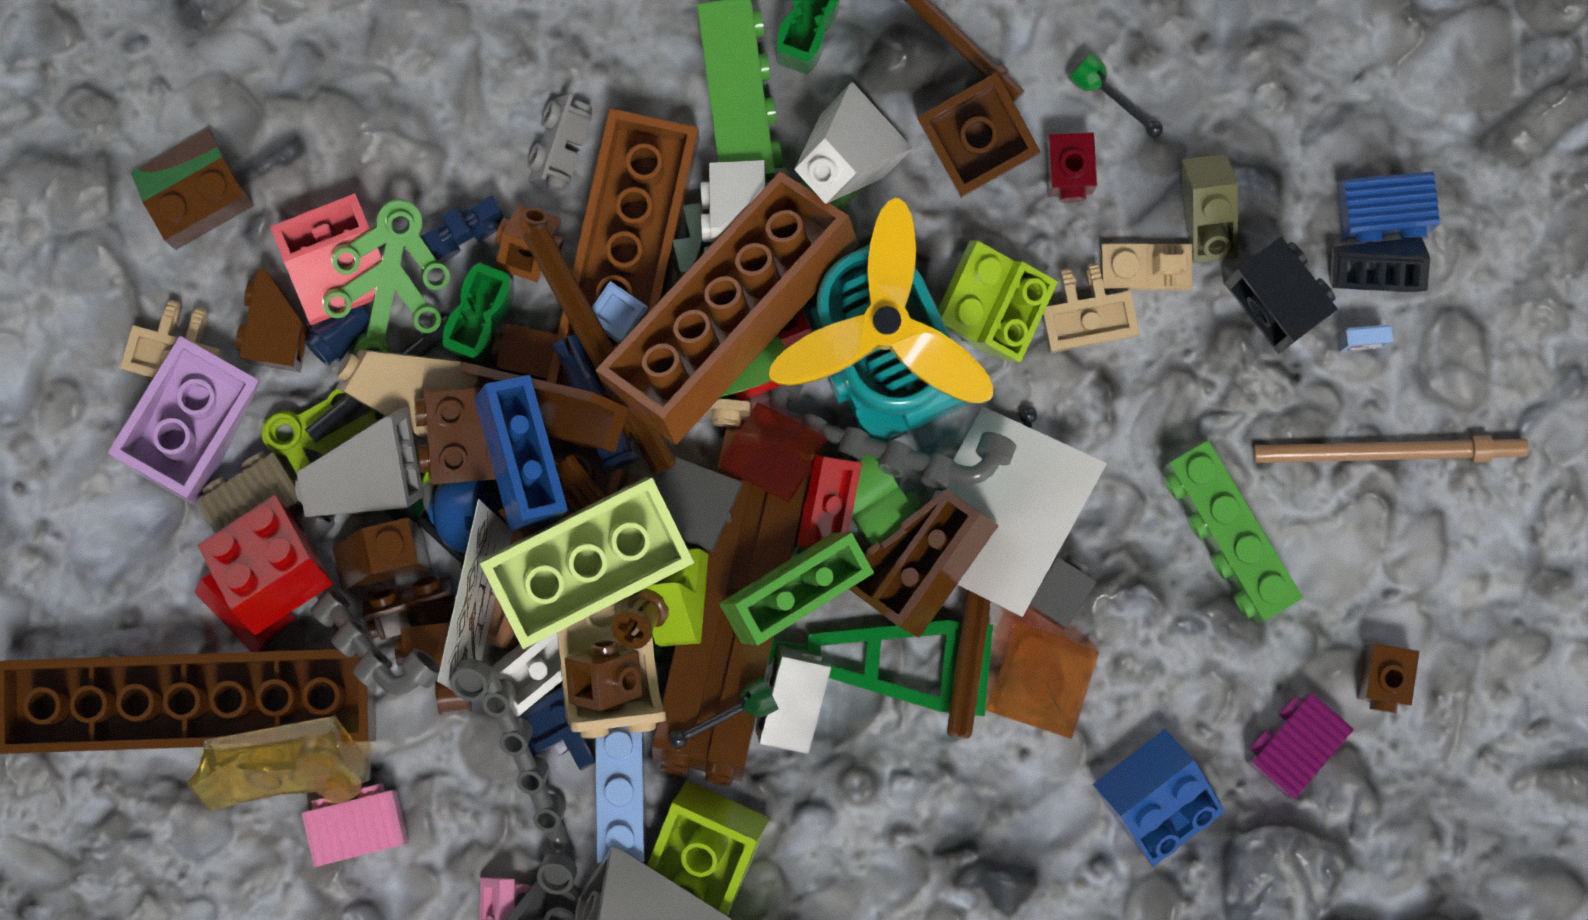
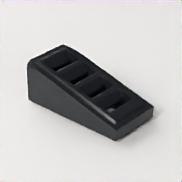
M1422 237L1332 247L1330 284L1332 288L1394 292L1427 291L1430 255ZM1348 261H1356L1355 272H1348ZM1367 262H1374L1373 270H1367ZM1393 263V268H1386V264Z

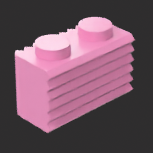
M382 783L356 790L358 799L340 803L339 795L311 801L313 810L303 812L302 818L314 867L409 844L397 790L385 792Z

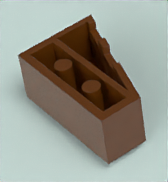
M948 489L943 490L902 522V528L881 544L876 542L867 549L868 554L865 557L874 573L849 588L850 591L898 627L918 638L923 634L999 526Z

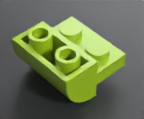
M970 240L939 305L938 312L947 330L961 337L962 342L995 357L1021 363L1058 281L1023 261H1013L978 240Z

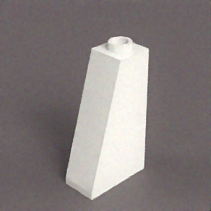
M850 83L820 114L794 170L820 199L827 204L883 179L913 148L854 83Z

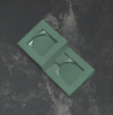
M701 203L683 206L686 238L673 240L678 281L704 254L706 242L702 240L701 214L703 212Z

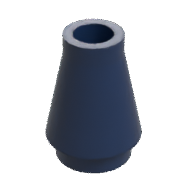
M362 306L351 309L342 318L331 317L309 328L310 334L304 339V343L326 366H330L335 360L340 362L364 327L369 323L370 316Z

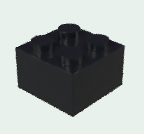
M1282 236L1239 267L1224 283L1278 355L1338 310L1333 303L1336 297L1329 285L1321 278L1315 280L1305 267L1308 261L1304 253L1295 243L1290 242L1287 244Z

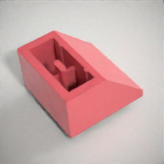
M355 193L270 226L310 325L331 318L325 312L322 304V298L326 291L331 288L342 287L382 259L379 249L376 248L360 258L359 268L352 274H340L333 267L331 253L334 248L341 244H349L370 230ZM348 252L339 255L337 263L341 266H348L353 262L354 256ZM376 287L351 303V309L373 301ZM340 296L333 297L329 301L328 306L331 309L338 310L344 306L345 299Z

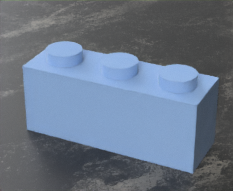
M628 726L609 728V735L595 738L597 863L602 862L612 846L623 850L640 862H645L644 732H628Z

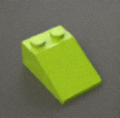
M686 780L671 804L647 866L728 917L770 817Z

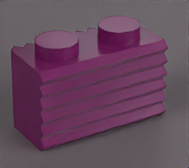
M1305 693L1302 698L1294 694L1278 712V715L1283 719L1272 733L1268 729H1264L1248 748L1253 755L1247 763L1289 799H1295L1354 730L1313 693Z

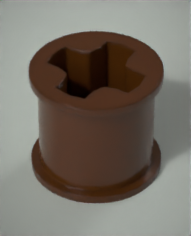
M437 680L435 681V696L439 715H442L444 712L462 710L472 712L471 701L459 698L453 690L437 682Z

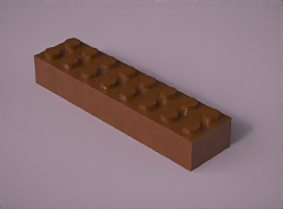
M338 649L0 661V754L376 742L375 687L366 686L354 675L352 669L360 661L358 655L355 653L353 657H348Z

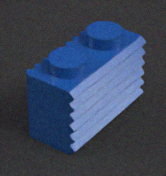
M1434 171L1345 179L1337 186L1344 240L1356 239V244L1383 241V236L1396 234L1400 235L1401 239L1415 237L1426 239L1428 238V232L1433 231L1440 225Z

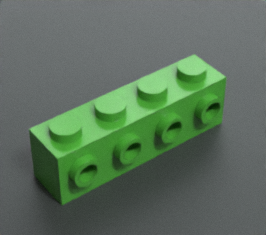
M721 0L698 3V17L718 162L764 160L765 181L769 183L775 177V168H783L780 142H771L768 126L777 124L774 98L764 97L762 81L771 80L767 53L758 54L756 37L765 36L761 10H752L751 0Z
M1209 440L1162 468L1166 474L1163 477V481L1168 491L1176 501L1181 499L1190 514L1186 517L1189 526L1199 540L1205 539L1213 553L1210 559L1214 568L1223 580L1229 579L1237 593L1233 596L1234 600L1246 619L1252 618L1255 624L1264 622L1303 599V596Z

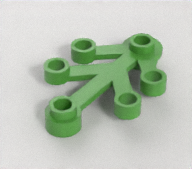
M394 199L385 203L377 213L375 227L349 244L338 245L331 253V262L335 270L340 274L348 275L354 273L359 268L361 257L385 243L381 261L342 287L329 289L322 298L325 312L332 318H342L350 312L351 303L376 287L367 332L360 334L353 343V354L355 356L359 349L368 350L371 347H377L382 352L391 353L385 336L395 290L412 312V321L420 332H434L441 323V317L437 308L425 301L400 265L404 246L422 268L421 278L428 288L433 290L444 288L450 280V273L442 261L435 259L419 236L422 228V217L418 208L413 203L404 199ZM398 216L408 219L407 226L402 230H395L391 227L393 219ZM345 252L351 253L354 259L350 265L341 266L337 263L339 255ZM433 268L443 270L442 278L438 281L427 279L428 272ZM336 296L345 299L344 306L338 310L331 309L328 306L329 301ZM426 311L434 313V319L431 323L421 324L418 322L421 313Z

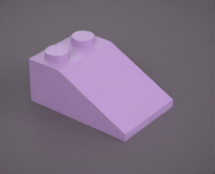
M179 336L112 444L108 454L123 466L196 506V501L203 495L202 489L211 482L219 469L260 381L184 337Z

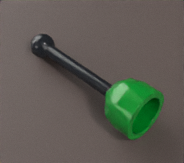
M1090 52L1070 75L1068 80L1084 91L1101 89L1145 126L1148 136L1152 138L1159 137L1163 132L1162 123L1158 120H1150L1106 82L1108 75L1106 66L1100 58Z

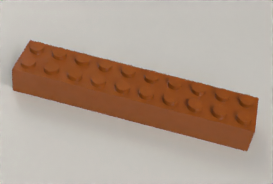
M609 108L572 270L591 308L610 281L645 304L649 309L645 316L665 296L674 256L673 240L678 238L684 212L683 206L686 203L700 141L698 127ZM563 311L556 342L563 339L569 354L572 356L574 352L567 336L576 333ZM609 338L615 349L619 344ZM554 351L547 382L571 387L557 353ZM589 358V361L592 365V368L599 381L603 393L605 394L606 398L612 400V398L609 397L606 389L604 388L597 372L595 371L596 369ZM624 423L622 431L629 447H631L633 436L626 423ZM547 436L553 458L561 455L566 460L573 454L605 497L621 490L626 467L609 474H601L599 470L601 459L596 448ZM514 532L511 536L510 545L520 540Z

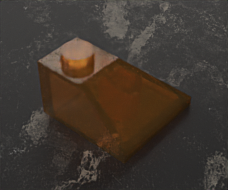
M1019 622L1013 623L985 711L1072 739L1099 652L1059 635Z

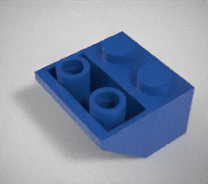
M1166 729L1162 730L1092 784L1110 813L1152 867L1164 858L1172 855L1182 844L1202 829L1208 827L1217 817L1225 812L1195 760Z

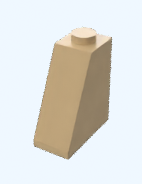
M359 349L356 356L350 353L341 364L337 372V377L341 380L336 388L384 417L399 408L408 407L412 433L425 441L424 426L416 427L414 399H422L421 387L440 386L443 390L472 388L478 379L459 370L462 362L479 365L467 361Z

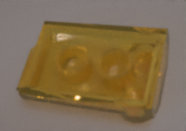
M336 716L204 740V749L199 766L188 781L191 791L208 811L277 795L317 792L329 802L345 803L360 794L362 783L370 780L371 764Z

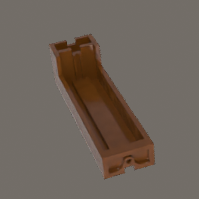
M730 429L725 431L716 472L741 481L743 486L730 513L732 521L725 524L713 553L698 548L708 554L701 644L675 646L662 702L666 713V721L658 722L652 745L653 762L661 764L660 770L663 772L686 776L689 768L706 773V781L724 786H731L733 780L740 782L743 780L756 717L741 712L688 739L686 745L680 749L673 748L669 744L668 738L674 730L685 731L738 704L740 693L744 686L760 676H763L765 679L774 636L758 646L741 644L719 603L792 558L815 448L785 441H779V443L762 440V436Z

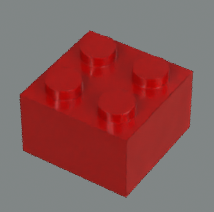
M276 495L270 497L197 545L230 610L254 635H257L333 585L302 526Z

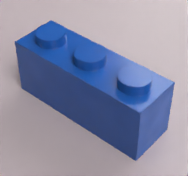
M526 375L485 384L474 398L510 532L513 533L557 522L568 509L531 376Z

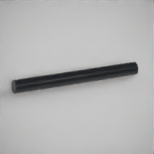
M444 315L441 318L439 327L434 332L422 333L402 349L399 354L424 356L443 340V332L448 317ZM346 395L304 430L317 443L364 404Z

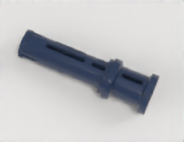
M576 334L567 336L574 352L572 356L569 354L563 339L555 342L552 347L557 353L571 387L590 391L606 398ZM623 431L621 432L615 453L596 448L601 459V465L599 466L601 474H609L620 470L640 458L638 452L631 450Z

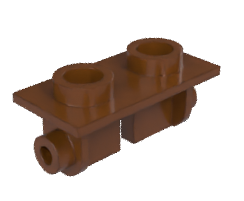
M428 576L414 582L411 588L395 592L394 589H384L369 596L368 601L363 602L362 619L363 621L369 620L367 621V628L371 638L380 636L381 640L401 635L400 628L412 627L408 615L414 613L417 614L420 626L451 620L456 600L455 595L446 597L452 595L451 577L439 579L438 576Z

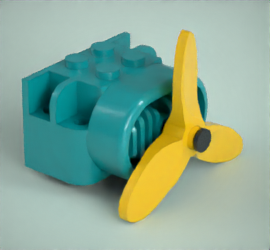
M895 197L884 205L876 220L869 245L842 257L828 270L820 284V288L802 307L813 330L776 357L769 371L771 381L786 386L805 384L829 376L828 382L839 404L844 401L847 402L858 428L866 432L870 437L886 442L896 440L967 407L969 403L987 402L993 396V385L989 375L963 347L950 338L921 274L915 268L916 243L912 214L903 200Z

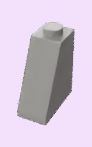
M408 407L397 409L296 472L295 492L298 501L303 505L305 517L408 508L424 496Z

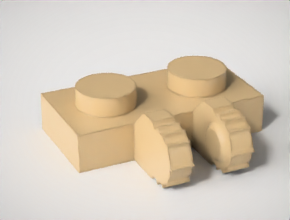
M1092 263L1087 264L1086 277L1093 298L1078 300L1074 274L1070 268L1060 269V281L1065 303L1047 306L1042 316L1049 353L1138 337L1140 332L1132 292L1126 291L1106 295L1099 265Z
M174 300L167 302L158 332L132 325L120 365L121 370L152 379L155 377L178 337L172 335L181 316V302ZM198 307L191 315L185 339L221 358L222 350L199 343L205 331L208 312L207 309Z

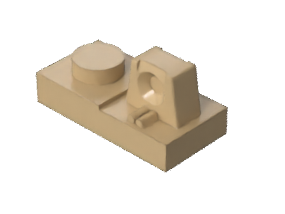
M1102 244L1100 247L1101 276L1105 291H1191L1193 289L1192 244Z

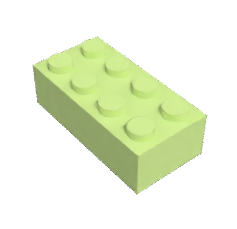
M645 477L478 561L522 649L694 564L652 477Z

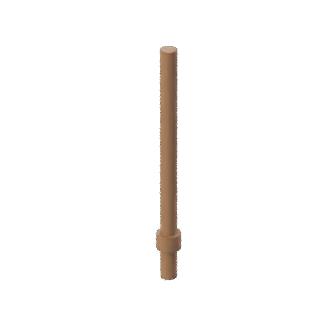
M1491 435L1471 436L1470 440L1254 445L1253 457L1254 463L1470 458L1472 463L1491 462L1492 458L1527 457L1529 446L1527 439L1492 440Z

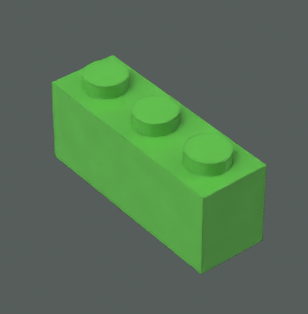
M836 532L720 602L719 605L740 643L758 646L869 577L874 572L852 532Z

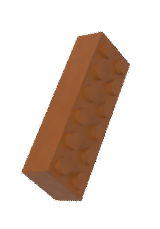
M780 171L595 370L609 397L617 403L628 407L632 414L677 445L816 293L828 270L838 260L852 253L859 244L849 215L830 203L825 204L818 195Z

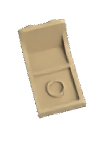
M632 595L557 632L565 716L571 731L580 732L582 738L603 737L609 735V728L628 726V732H647L656 729V723L666 721V713L658 688L652 637L644 647L633 649L639 651L643 696L624 702V708L612 712H601L569 704L565 658L590 650V644L597 641L615 640L618 642L613 635L611 622L619 611L628 608V602ZM636 628L631 635H636L639 629ZM619 643V647L628 648Z

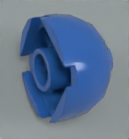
M496 479L444 483L438 486L434 498L430 501L428 512L431 523L435 525V529L445 545L466 555L478 499L507 524L499 513V510L504 506Z

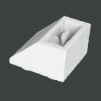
M764 160L709 163L710 182H701L702 210L710 209V214H701L703 242H711L713 244L766 187Z

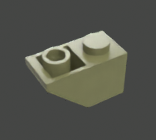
M1227 154L1182 159V199L1189 244H1192L1193 264L1238 258V182Z

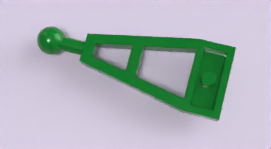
M950 620L930 622L920 636L946 635L940 698L878 679L881 641L917 638L897 625L808 634L807 644L778 641L774 635L768 665L773 662L777 644L821 656V646L867 642L864 675L831 666L829 679L937 712L949 713L962 622ZM987 624L975 716H985L993 625Z

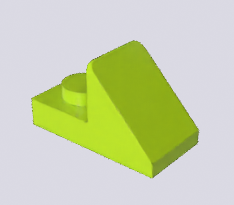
M701 549L688 550L694 564L656 582V584L644 588L660 594L669 608V616L665 623L653 629L652 635L655 644L659 646L701 644L708 554ZM645 602L643 604L644 609L649 604L648 602Z

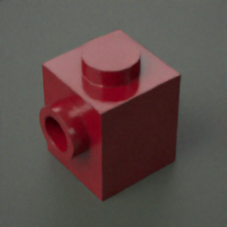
M1094 132L1049 134L1045 143L1048 197L1059 196V201L1064 203L1085 201L1086 195H1092L1097 187Z

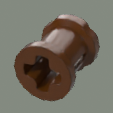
M644 589L634 593L628 602V608L619 611L611 622L614 637L625 647L632 649L644 647L650 641L653 629L662 626L667 620L669 608L664 602L663 597L653 590ZM645 602H648L649 604L643 610L641 607ZM636 628L639 629L636 635H631Z

